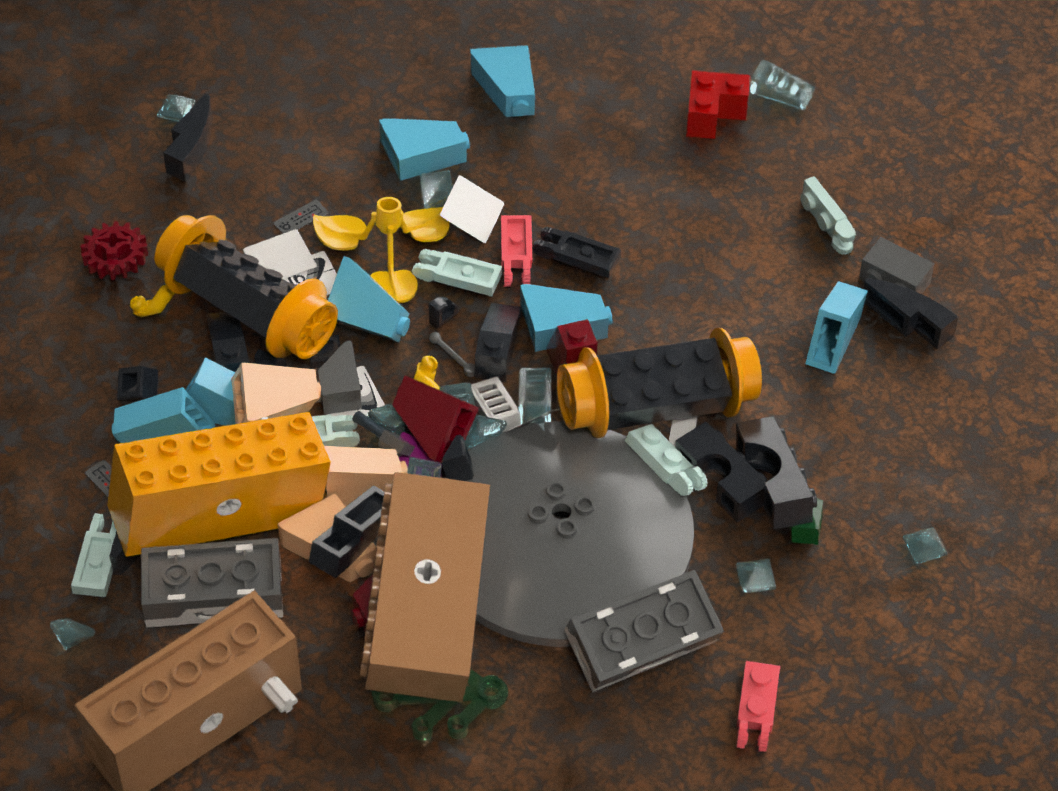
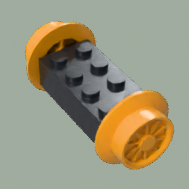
M184 215L174 220L166 228L158 241L154 258L156 266L164 271L165 284L170 291L176 294H184L192 290L266 337L267 350L276 358H284L294 354L301 359H308L319 352L327 343L337 323L338 309L336 305L327 300V290L322 281L312 278L298 285L290 284L282 279L283 275L273 269H266L259 264L257 258L248 254H242L235 249L236 246L233 243L226 241L225 225L216 216L208 215L196 219L191 215Z
M715 328L711 332L709 339L604 355H596L591 348H584L580 352L577 363L560 365L557 372V395L566 426L571 430L588 427L595 438H603L607 430L717 412H722L727 417H734L740 410L741 402L757 400L762 388L761 365L755 345L748 337L731 339L730 335L723 328Z

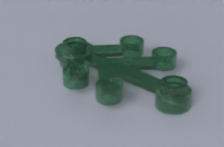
M470 668L467 684L471 687H466L462 702H472L459 715H453L448 719L447 731L452 738H464L468 734V725L484 709H497L506 703L508 687L501 678L495 675L482 677ZM372 690L373 705L382 712H391L398 705L436 703L424 716L416 718L412 723L413 736L420 741L430 739L433 735V727L459 703L457 701ZM488 692H494L497 695L487 696L485 694ZM385 697L392 699L390 701H381ZM455 724H461L464 726L462 729L459 730L452 728V726ZM419 726H427L428 730L419 731L417 728Z

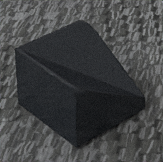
M146 366L119 368L117 400L140 401L156 396L159 370Z
M460 434L455 436L443 456L442 466L447 479L468 481L473 479L474 476L472 461L465 440Z

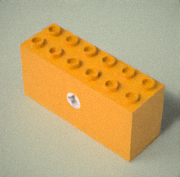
M310 412L269 419L268 417H262L261 420L114 444L107 506L126 557L141 554V548L198 544L278 529V523L323 500L331 461Z

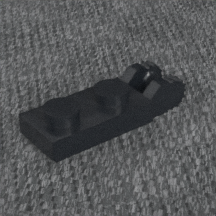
M548 226L544 227L539 234L542 240H536L532 245V251L545 259L553 258L554 260L607 278L611 276L621 258V250L617 247L567 230L564 232Z

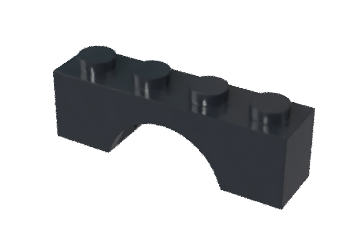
M774 416L737 422V451H740L745 456L747 462L754 469L766 471L774 476V478L764 483V509L773 528L778 529L813 522V508L817 507V496L815 490L807 485L804 468H799L797 465L795 450L793 447L789 448L784 428H779Z

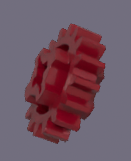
M114 221L113 226L110 227L105 222L102 223L101 230L93 227L91 229L92 236L84 235V244L80 245L83 265L88 266L90 274L98 271L100 279L105 277L106 274L110 275L111 280H115L118 274H121L125 279L127 278L128 271L137 273V265H145V257L149 256L146 236L141 235L139 227L131 230L129 222L124 224L123 227L119 226L118 221Z

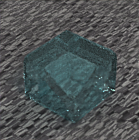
M450 170L420 175V189L424 209L444 207L453 189Z

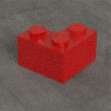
M692 70L686 137L715 139L717 118L746 120L750 75Z

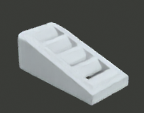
M498 377L468 385V391L475 405L479 407L478 412L490 436L521 425V414ZM494 388L493 390H490V391H487V392H484V393H480L481 391H485V390ZM498 395V397L486 401L484 400L485 398ZM501 403V405L489 408V406ZM504 410H505V412H503V413L494 415V413H497V412H500V411H504Z

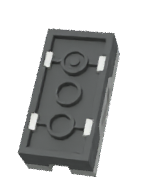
M278 538L141 548L142 609L146 627L203 623L254 590L278 617H283L281 559Z
M695 569L571 618L564 629L592 692L715 643L724 632Z

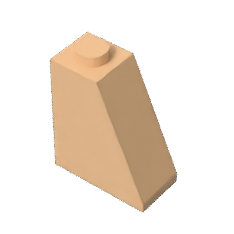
M241 363L231 378L236 424L261 420L262 417H268L269 419L309 412L321 395V385L317 382L315 369Z
M324 446L331 461L324 499L336 494L345 507L373 485L385 491V484L393 483L394 472L408 473L406 462L399 461L396 449Z
M333 494L278 523L281 545L309 560L312 541L333 526L334 515L345 508V505L336 494ZM372 542L339 577L352 582L360 577L370 575L374 570L377 552L376 545Z

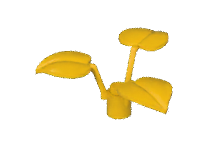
M383 197L378 200L376 212L371 213V220L367 227L361 219L354 216H313V226L317 237L325 246L334 250L346 251L355 249L358 246L359 240L367 239L375 223L380 232L387 234L388 272L377 271L370 276L398 303L410 301L417 292L418 283L412 272L408 270L394 271L393 233L401 227L403 233H410L412 238L417 241L434 242L441 240L447 235L450 222L440 216L443 207L418 209L404 213L401 210V202L394 197Z

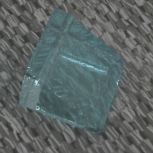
M391 403L371 409L368 412L370 419L398 436L408 429Z

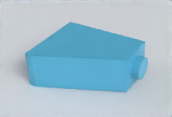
M528 45L471 49V74L505 117L535 115V91Z
M386 118L379 120L380 141L400 181L467 162V149L470 148L469 138L465 131L461 132L456 121Z
M343 256L328 301L336 305L338 309L337 322L399 342L401 336H405L409 329V312L356 262Z
M837 282L819 309L806 365L834 374L837 372L861 318L868 290Z
M531 284L520 285V306L522 307V313L535 352L547 350V345L557 326L586 319L589 320L596 340L608 338V325H612L613 319L609 306H604L601 295Z
M205 358L185 390L216 424L225 426L236 424L231 380L235 372Z
M181 387L115 408L112 434L120 443L215 428V422L190 394Z

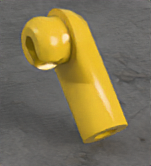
M162 285L153 299L146 300L143 296H135L130 301V307L133 310V314L141 318L163 312L175 293L170 291L166 285Z
M424 356L416 366L414 379L443 391L434 382L438 366L437 360L432 356Z

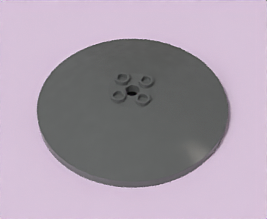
M542 422L524 425L508 432L504 431L484 440L469 450L474 476L473 479L467 481L490 485L475 620L488 629L521 642L552 647H572L564 631L571 618L687 573L692 557L694 540L693 516L687 496H681L668 483H665L625 442L627 436L612 430H607L603 438H595L588 427L571 430L566 426L565 422ZM558 511H564L570 516L560 520L555 518L553 514Z

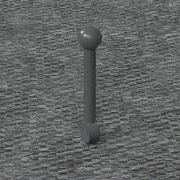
M438 332L430 334V342L438 344L461 365L467 377L475 376L474 364L465 362L441 340V335Z

